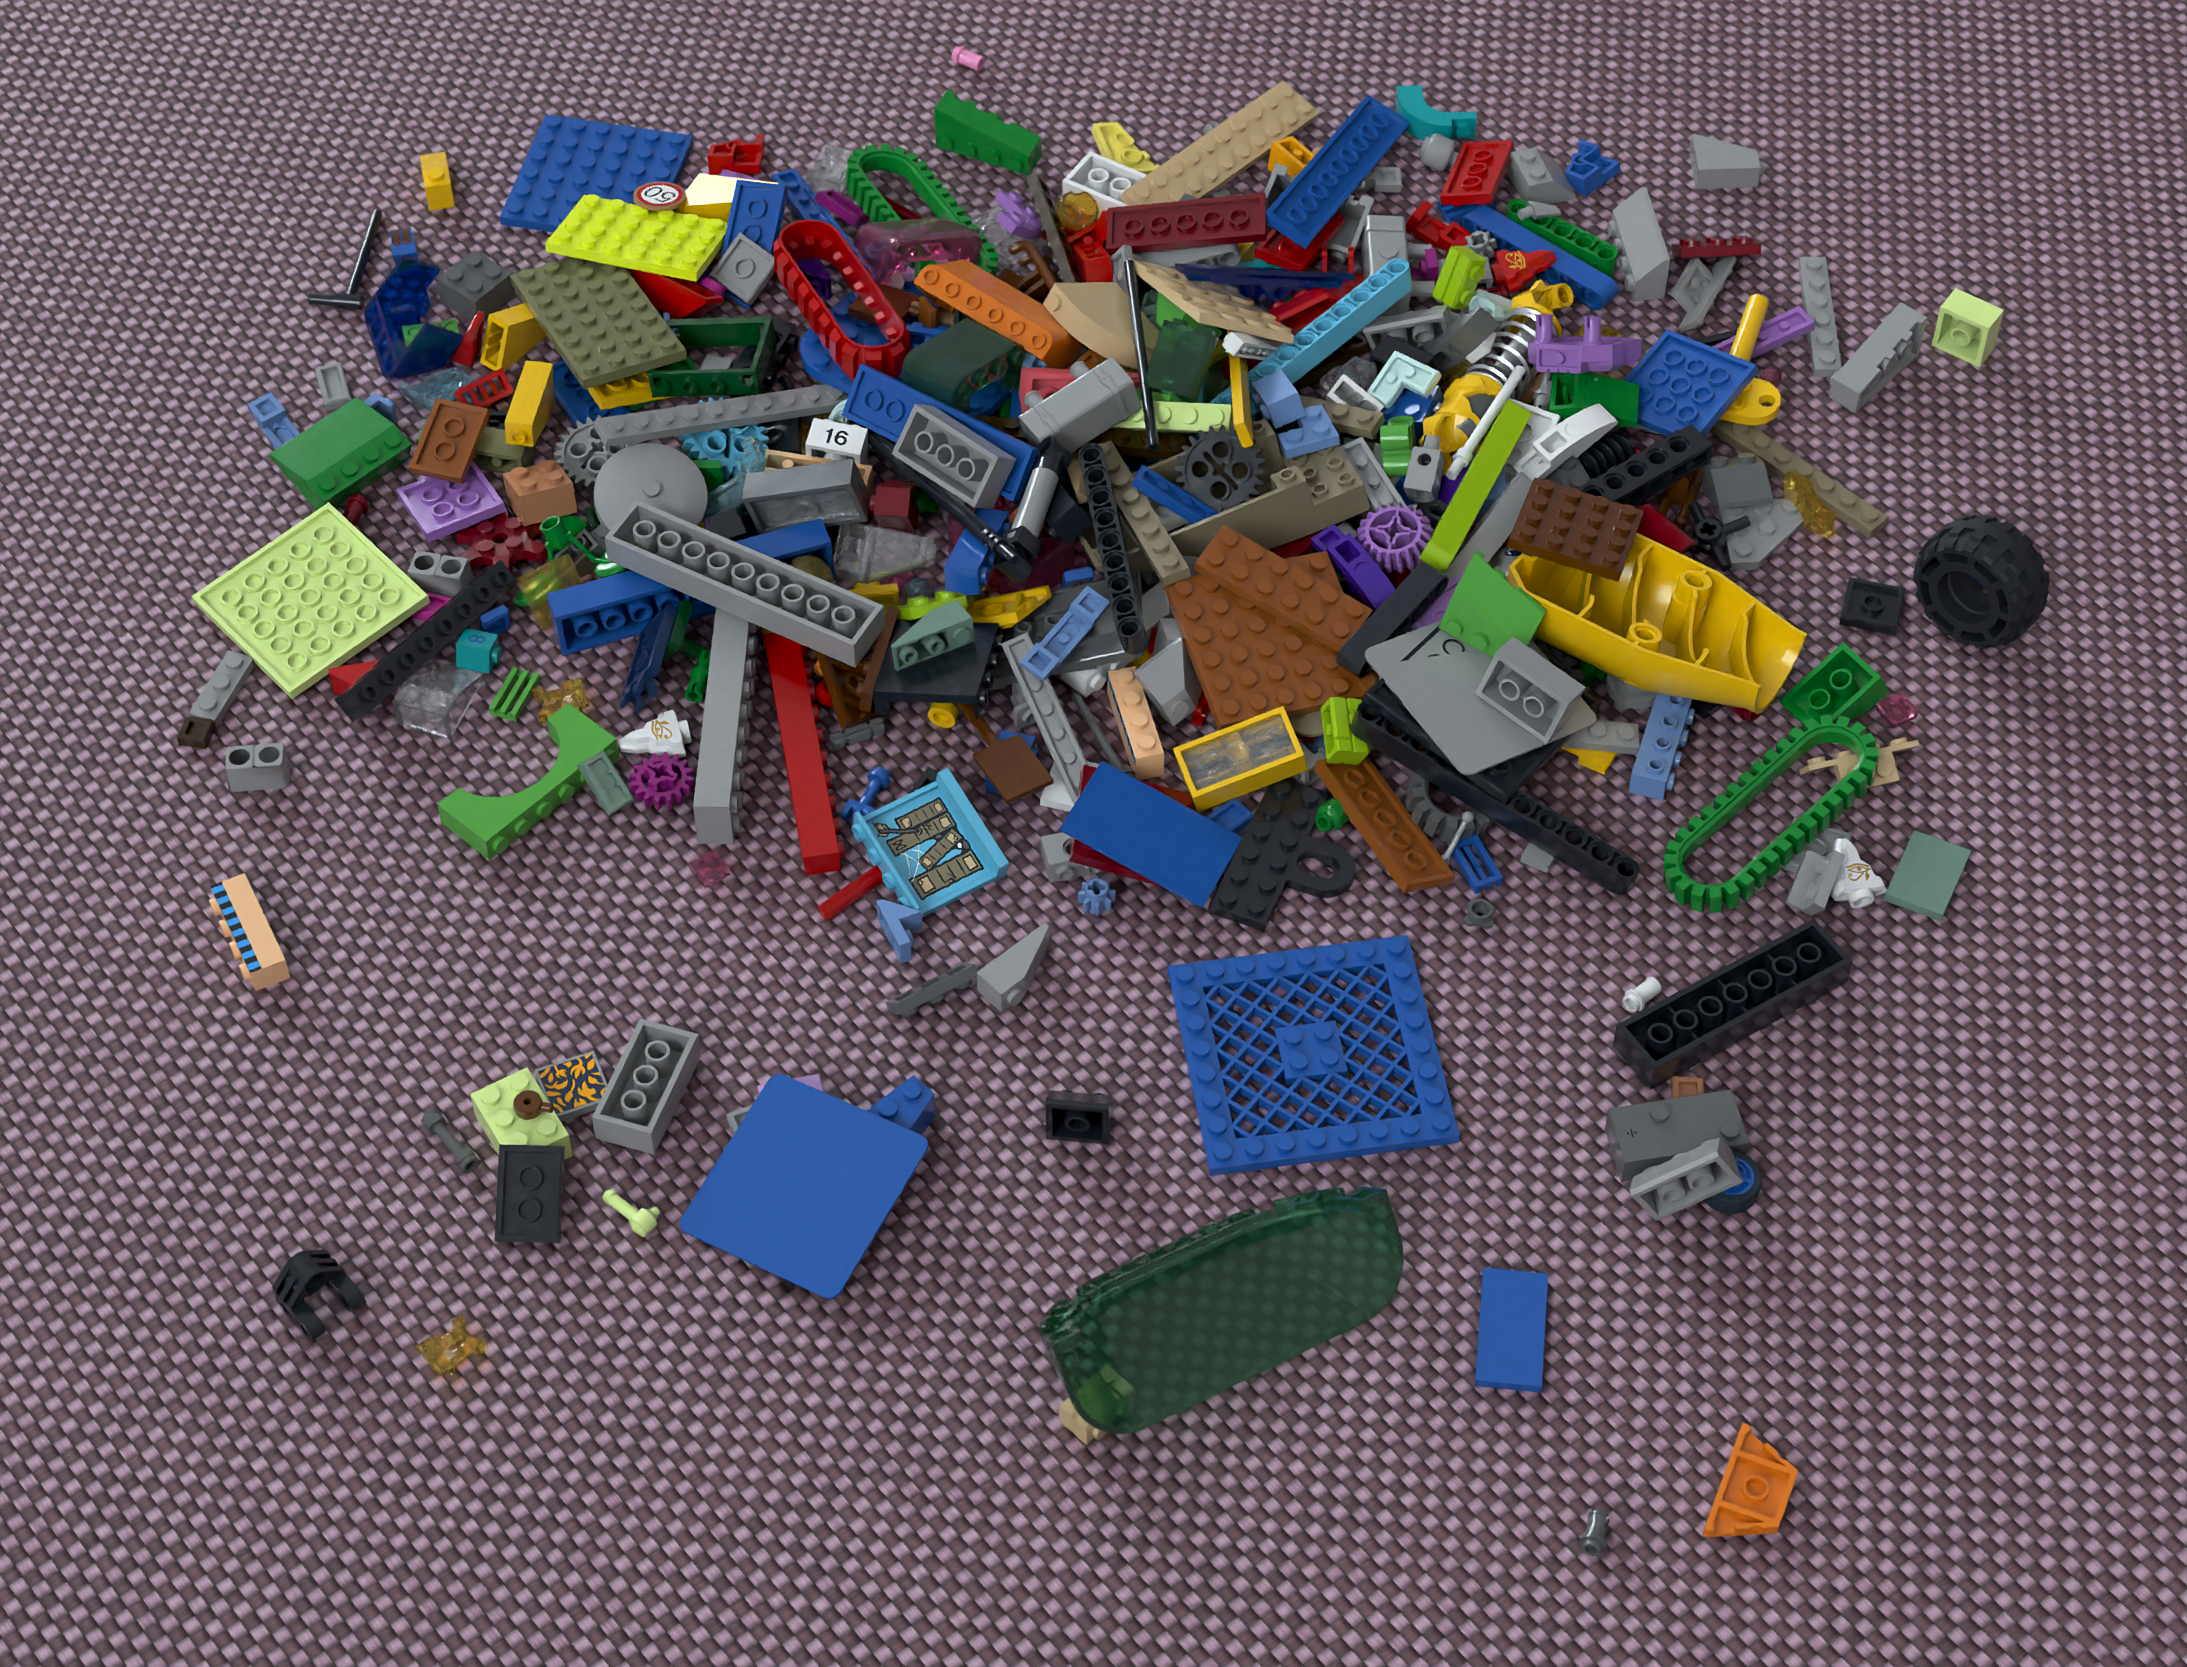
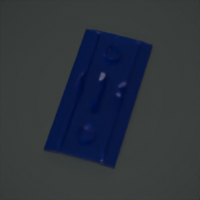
M1175 263V269L1184 274L1188 281L1235 284L1243 296L1247 298L1250 296L1255 299H1259L1261 294L1265 293L1269 300L1278 298L1279 301H1283L1294 287L1339 289L1345 282L1354 279V273L1314 272L1309 269L1306 271H1289L1284 268Z

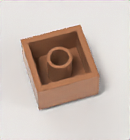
M544 460L534 466L526 468L517 467L512 469L511 472L503 473L507 502L516 516L521 519L524 526L542 522L551 516L561 517L577 512L573 482L556 460Z

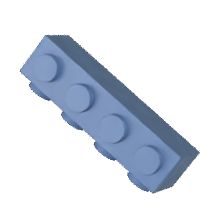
M1656 694L1632 770L1629 793L1663 801L1666 790L1672 791L1676 774L1671 772L1673 768H1679L1682 752L1678 751L1679 746L1685 747L1689 730H1685L1686 725H1692L1696 709L1691 708L1692 699Z

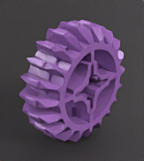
M1388 502L1387 508L1382 509L1377 506L1376 513L1368 512L1367 519H1361L1360 528H1357L1356 535L1358 543L1367 551L1380 569L1383 570L1385 568L1386 572L1390 575L1393 570H1397L1401 574L1403 568H1408L1412 571L1414 563H1422L1419 557L1431 539L1433 528L1427 516H1423L1421 509L1414 511L1411 504L1403 508L1401 502L1397 507H1392Z

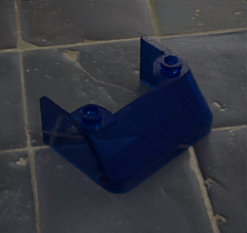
M404 254L370 299L364 312V319L383 377L392 380L404 379L441 369L446 365L448 358L463 340V335L425 323L406 348L402 326L422 324L420 318L430 308L427 288L441 270L438 266Z

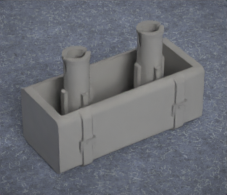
M1367 215L1361 242V262L1363 265L1364 281L1391 260H1424V250L1432 249L1431 244H1408L1405 218L1402 216ZM1412 280L1410 292L1376 319L1382 316H1394L1408 312L1410 297L1434 298L1432 294L1435 282Z
M1112 357L1091 370L1083 361L1076 362L1070 369L1071 375L1076 380L1045 400L1036 390L1029 392L1025 396V405L1030 409L1019 415L1018 418L1027 443L1036 447L1045 437L1051 435L1071 453L1141 409L1133 380Z

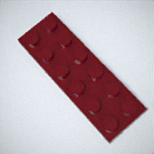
M1258 193L1108 208L1107 253L1110 256L1113 255L1122 245L1131 246L1132 253L1267 241L1266 194Z

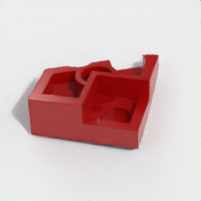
M765 134L756 135L757 141L746 143L740 138L727 143L711 145L707 155L709 175H720L723 169L740 174H760L764 157Z

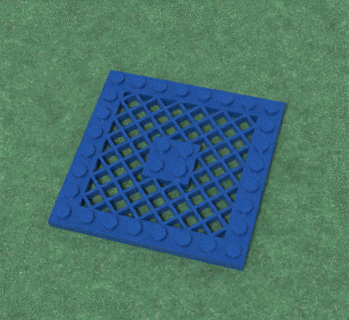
M1408 935L1167 966L1171 994L1210 1176L1459 1143L1460 1135ZM1368 975L1379 980L1375 987L1364 981ZM1338 979L1349 984L1345 991L1334 985ZM1308 983L1319 988L1314 995L1304 990ZM1386 985L1388 987L1389 995L1382 992ZM1278 987L1289 992L1284 999L1273 993ZM1356 989L1367 994L1363 1001L1352 996ZM1248 990L1259 996L1254 1003L1243 997ZM1326 993L1337 998L1333 1005L1322 1000ZM1218 994L1228 1000L1223 1007L1213 1001ZM1296 997L1307 1002L1302 1009L1292 1004ZM1374 1000L1386 1005L1381 1012L1370 1006ZM1266 1001L1276 1006L1272 1013L1261 1008ZM1344 1003L1355 1009L1351 1015L1339 1010ZM1235 1005L1246 1010L1241 1017L1231 1012ZM1314 1007L1325 1013L1320 1020L1309 1014ZM1208 1010L1216 1014L1211 1021ZM1392 1010L1394 1011L1396 1020L1388 1016L1392 1012ZM1284 1011L1295 1017L1290 1024L1279 1018ZM1362 1014L1373 1019L1369 1026L1358 1021ZM1254 1015L1264 1021L1259 1028L1248 1022ZM1223 1019L1234 1025L1229 1032L1218 1026ZM1336 1020L1343 1023L1339 1030L1337 1028ZM1381 1024L1392 1030L1387 1037L1376 1031ZM1271 1026L1276 1027L1274 1036L1267 1033ZM1350 1028L1362 1034L1357 1041L1345 1035ZM1241 1030L1252 1035L1247 1042L1236 1037ZM1213 1035L1222 1039L1217 1045H1215ZM1399 1035L1402 1045L1394 1041ZM1368 1039H1371L1380 1044V1046L1373 1051L1364 1046ZM1259 1040L1270 1046L1265 1053L1254 1047ZM1229 1044L1239 1049V1052L1234 1057L1223 1051ZM1342 1045L1349 1048L1345 1055L1343 1053ZM1387 1049L1399 1055L1394 1062L1382 1056ZM1277 1051L1279 1054L1280 1062L1272 1058ZM1356 1053L1368 1059L1363 1066L1351 1060ZM1246 1055L1257 1060L1253 1067L1242 1062ZM1219 1060L1227 1064V1066L1222 1071L1220 1068ZM1405 1060L1407 1063L1408 1070L1401 1067ZM1374 1064L1386 1070L1381 1077L1370 1071ZM1265 1065L1276 1071L1271 1078L1260 1073ZM1234 1069L1245 1075L1240 1082L1229 1077ZM1348 1070L1355 1073L1351 1081L1346 1079ZM1393 1074L1404 1080L1400 1088L1389 1082ZM1283 1076L1285 1085H1292L1289 1089L1278 1083ZM1362 1079L1374 1084L1369 1092L1358 1086ZM1252 1080L1263 1086L1258 1093L1247 1087ZM1332 1082L1343 1088L1338 1096L1327 1090ZM1224 1085L1233 1090L1228 1096H1226ZM1411 1086L1413 1087L1415 1096L1407 1092ZM1301 1087L1312 1092L1307 1100L1296 1094ZM1381 1089L1393 1095L1388 1102L1376 1096ZM1270 1091L1281 1096V1099L1276 1104L1265 1098ZM1350 1093L1362 1099L1357 1106L1345 1100ZM1239 1095L1251 1101L1246 1108L1234 1102ZM1320 1097L1331 1103L1326 1111L1315 1105ZM1399 1100L1411 1106L1407 1113L1394 1107ZM1289 1101L1300 1107L1295 1115L1284 1109ZM1369 1104L1381 1110L1376 1117L1364 1111ZM1258 1105L1269 1111L1264 1119L1252 1113ZM1338 1108L1350 1114L1345 1121L1333 1115ZM1230 1111L1238 1115L1233 1123ZM1307 1112L1318 1118L1313 1126L1302 1120ZM1387 1115L1393 1117V1118H1387V1119H1385V1117H1386ZM1276 1116L1287 1122L1282 1130L1271 1124ZM1245 1121L1256 1126L1251 1134L1240 1128ZM1264 1131H1265L1266 1133H1268V1135H1261V1134H1262Z

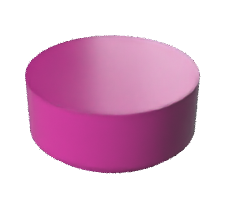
M704 276L699 283L703 288L722 297L726 292L724 286L708 276Z

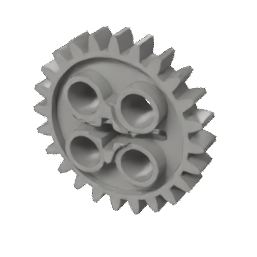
M587 417V424L583 425L581 422L576 421V429L567 427L568 435H560L561 442L555 444L557 451L554 452V457L573 484H575L576 491L585 487L587 494H590L595 487L598 473L605 462L618 451L632 445L642 444V441L605 447L594 428L595 422H592Z

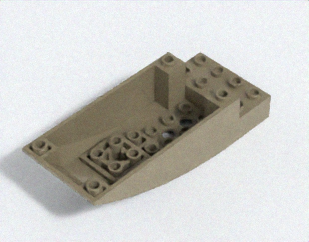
M1264 418L1252 423L1253 438L1256 441L1252 449L1261 448L1262 452L1257 458L1266 460V463L1259 466L1260 469L1267 471L1266 475L1259 476V479L1265 483V486H1256L1255 488L1260 493V496L1251 495V500L1243 502L1228 510L1223 509V512L1194 524L1188 522L1168 531V534L1180 554L1185 556L1200 557L1223 525L1260 546L1271 549L1370 510L1365 484L1338 445L1286 459L1278 444L1275 432ZM1220 444L1215 449L1217 458H1224L1229 452L1227 444ZM1186 452L1148 467L1179 488L1185 486V483L1176 482V479L1183 476V474L1177 472L1175 467L1183 466V462L1177 459V456H1186ZM1204 452V457L1217 470L1215 477L1221 475L1234 490H1237L1239 488L1238 485L1224 470L1227 465L1224 467L1220 466L1208 452ZM1199 463L1195 467L1194 473L1196 477H1204L1208 473L1206 463ZM1240 464L1234 469V476L1237 479L1244 478L1248 473V467L1244 464ZM1222 483L1217 484L1213 489L1215 498H1222L1227 493V486ZM1085 502L1080 504L1081 507L1092 519L1089 503ZM1092 522L1077 537L1097 572H1103ZM1122 525L1132 572L1154 571L1141 547L1137 546Z

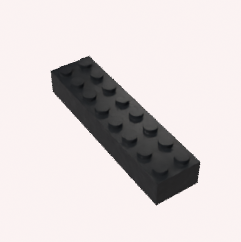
M1812 919L1617 1024L1613 1048L1651 1090L1670 1080L1673 1076L1681 1074L1847 983L1853 960L1818 922Z

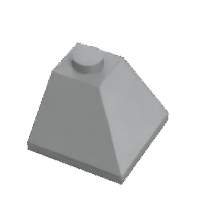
M1178 637L1134 671L1156 713L1172 726H1175L1196 710L1202 692V687L1183 640Z

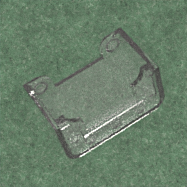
M861 523L840 525L833 563L835 577L855 583L869 584L926 566L929 561L934 560L936 544H934V538L913 535L905 531Z

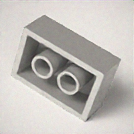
M1512 637L1495 653L1475 694L1542 742L1548 744L1566 725L1586 687L1521 641Z

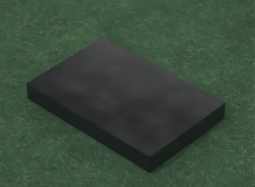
M499 1144L495 1242H561L564 1146Z

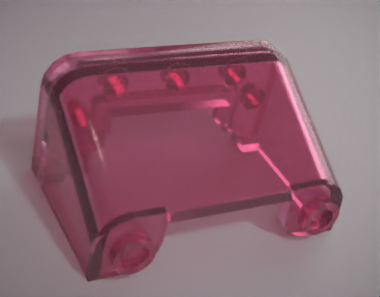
M937 217L864 224L858 229L853 246L877 283L885 285L891 284L892 279L890 277L898 270L901 273H905L909 262L949 259L948 262L967 260L976 265L983 241L975 230L947 218Z

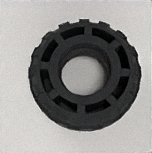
M1964 516L1943 526L1921 548L1918 553L1920 557L1915 563L1913 581L1917 583V588L1914 590L1917 600L1922 603L1924 607L1923 612L1928 619H1932L1938 626L1937 629L1946 636H1952L1960 644L1965 646L1974 644L1976 648L1982 649L1995 648L2001 644L2005 646L2026 632L2045 610L2049 595L2048 585L2050 584L2049 573L2045 571L2043 566L2045 564L2041 552H2037L2032 545L2033 541L2026 534L2022 535L2017 531L2016 526L2007 521H1997V518L1994 516ZM1969 575L1981 583L1987 594L1973 582Z

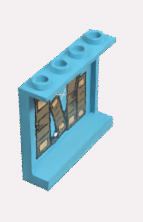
M948 768L937 773L936 781L863 817L859 811L854 815L853 826L851 827L853 835L858 842L862 841L867 848V856L872 865L878 866L881 870L885 886L888 890L893 889L898 897V904L919 910L922 913V918L1006 876L1009 866L1008 860Z

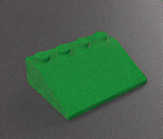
M356 397L271 452L269 457L317 511L328 502L334 508L347 501L349 497L359 493L409 460L412 444L395 424Z

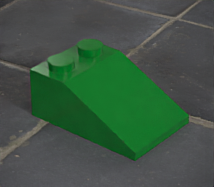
M1843 642L1780 699L1779 702L1802 725L1804 721L1813 718L1820 725V716L1831 715L1833 724H1836L1839 715L1848 717L1851 721L1868 712L1890 691L1882 677Z

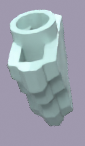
M1477 289L1474 292L1475 296L1472 297L1469 304V312L1482 307L1498 320L1500 325L1504 323L1506 315L1511 309L1512 300Z

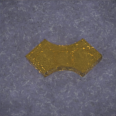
M1789 470L1784 475V497L1791 501L1799 510L1805 528L1824 538H1830L1834 534V513L1828 510L1818 499L1813 488V481Z

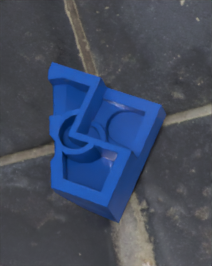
M1582 139L1578 143L1579 150L1577 154L1573 153L1572 163L1565 170V178L1578 193L1587 197L1621 172L1619 162L1601 155L1600 146Z

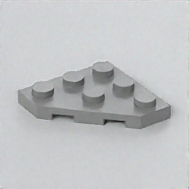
M1802 498L1773 499V503L1718 509L1721 525L1746 515L1751 523V526L1727 535L1724 545L1727 558L1732 566L1730 570L1759 569L1770 554H1775L1784 546L1795 531L1799 532L1806 522Z

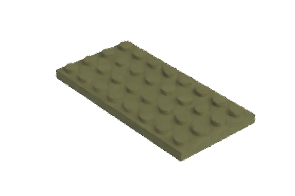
M569 257L557 262H548L537 268L524 269L519 273L510 275L511 285L584 390L687 359L684 346L624 267Z

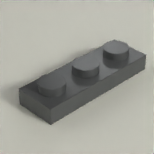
M964 962L885 1001L890 1013L902 1015V1017L912 1015L919 1011L918 1006L926 1002L929 1004L938 1002L946 997V992L954 988L955 990H961L972 984L971 980L977 977V967L975 964Z

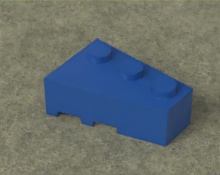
M913 1075L866 1111L923 1135L936 1116L935 1094Z

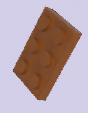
M436 398L409 465L410 472L463 484L490 417L489 410L483 407Z

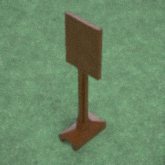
M956 703L988 745L987 748L972 754L973 759L1006 804L1054 784V779L1020 734L1001 741L981 714L979 719H975L973 704Z

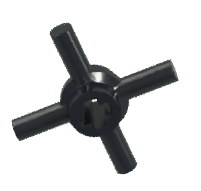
M1698 502L1690 503L1688 509L1697 525L1691 539L1697 544L1691 546L1682 554L1698 548L1703 554L1713 555L1722 572L1730 570L1732 566L1722 548L1726 542L1727 535L1751 526L1748 516L1746 515L1721 525L1715 519H1706Z

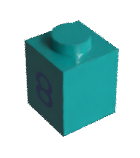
M468 628L464 629L456 643V667L489 674L495 663L498 664L500 662L502 647L498 646V634Z

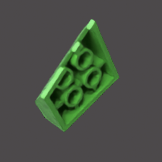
M1477 549L1454 590L1438 628L1492 658L1512 637H1515L1530 648L1547 610L1521 587H1513L1503 578L1505 573L1498 567L1493 569L1483 560L1485 555Z

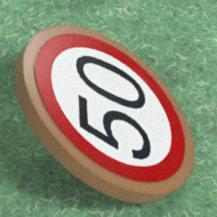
M651 182L639 186L634 191L633 198L634 202L643 209L668 211L684 204L686 192L682 187L673 183Z

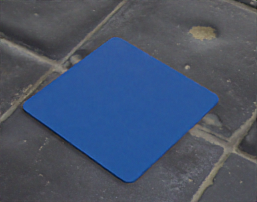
M776 1074L765 1084L680 1220V1227L687 1235L826 1299L836 1298L843 1291L926 1154L928 1141L924 1136L786 1075Z

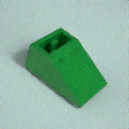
M1589 371L1584 373L1553 372L1549 411L1560 415V422L1577 412L1600 403L1618 421V424L1613 428L1637 426L1640 386L1639 384Z

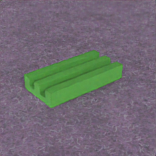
M513 666L489 706L490 714L516 722L541 681L540 674L534 672L533 675H530L529 670L524 669L523 672H520L518 667ZM528 682L527 686L525 687L524 691L522 692L512 711L508 712L513 702H515L518 698L519 692L522 689L524 683Z

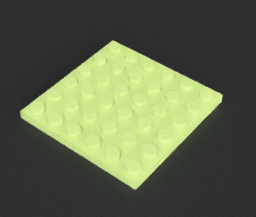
M329 502L191 596L194 604L246 655L251 656L254 663L291 699H294L328 675L329 668L339 667L430 603L428 595Z

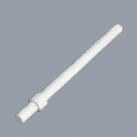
M1517 365L1463 448H1459L1455 453L1453 463L1446 472V476L1450 480H1455L1462 468L1467 467L1472 460V453L1525 374L1526 370L1523 366Z

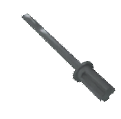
M1080 693L1071 694L1112 766L1135 778L1136 773L1133 769H1124Z

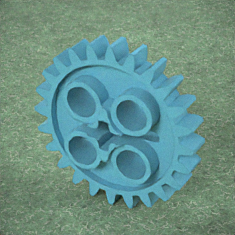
M709 397L707 402L714 401L712 397ZM759 423L680 435L679 439L684 441L681 448L683 450H690L687 455L690 459L720 460L724 477L728 480L731 474L736 479H739L742 473L746 476L752 470L756 471L758 469L764 449L769 448L766 445L769 437L764 436L766 427H758Z

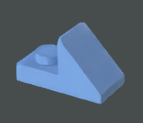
M883 899L876 901L878 921L900 964L912 960L911 947L914 946L912 933L922 930V913L917 909Z

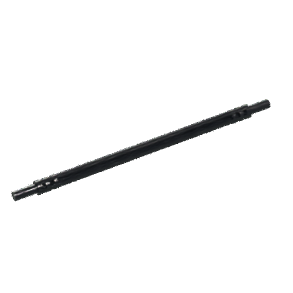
M852 420L849 421L851 425H858L862 428H866ZM868 429V443L994 554L1001 555L1011 565L1019 563L1020 556L1008 547L1005 539L948 490L892 455L895 444L892 441Z

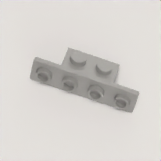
M1734 255L1716 262L1711 271L1706 268L1698 257L1688 262L1671 292V295L1687 312L1678 327L1681 333L1689 329L1695 330L1704 323V317L1707 311L1713 307L1716 295L1721 292L1724 287V281L1733 272L1732 267L1737 260Z

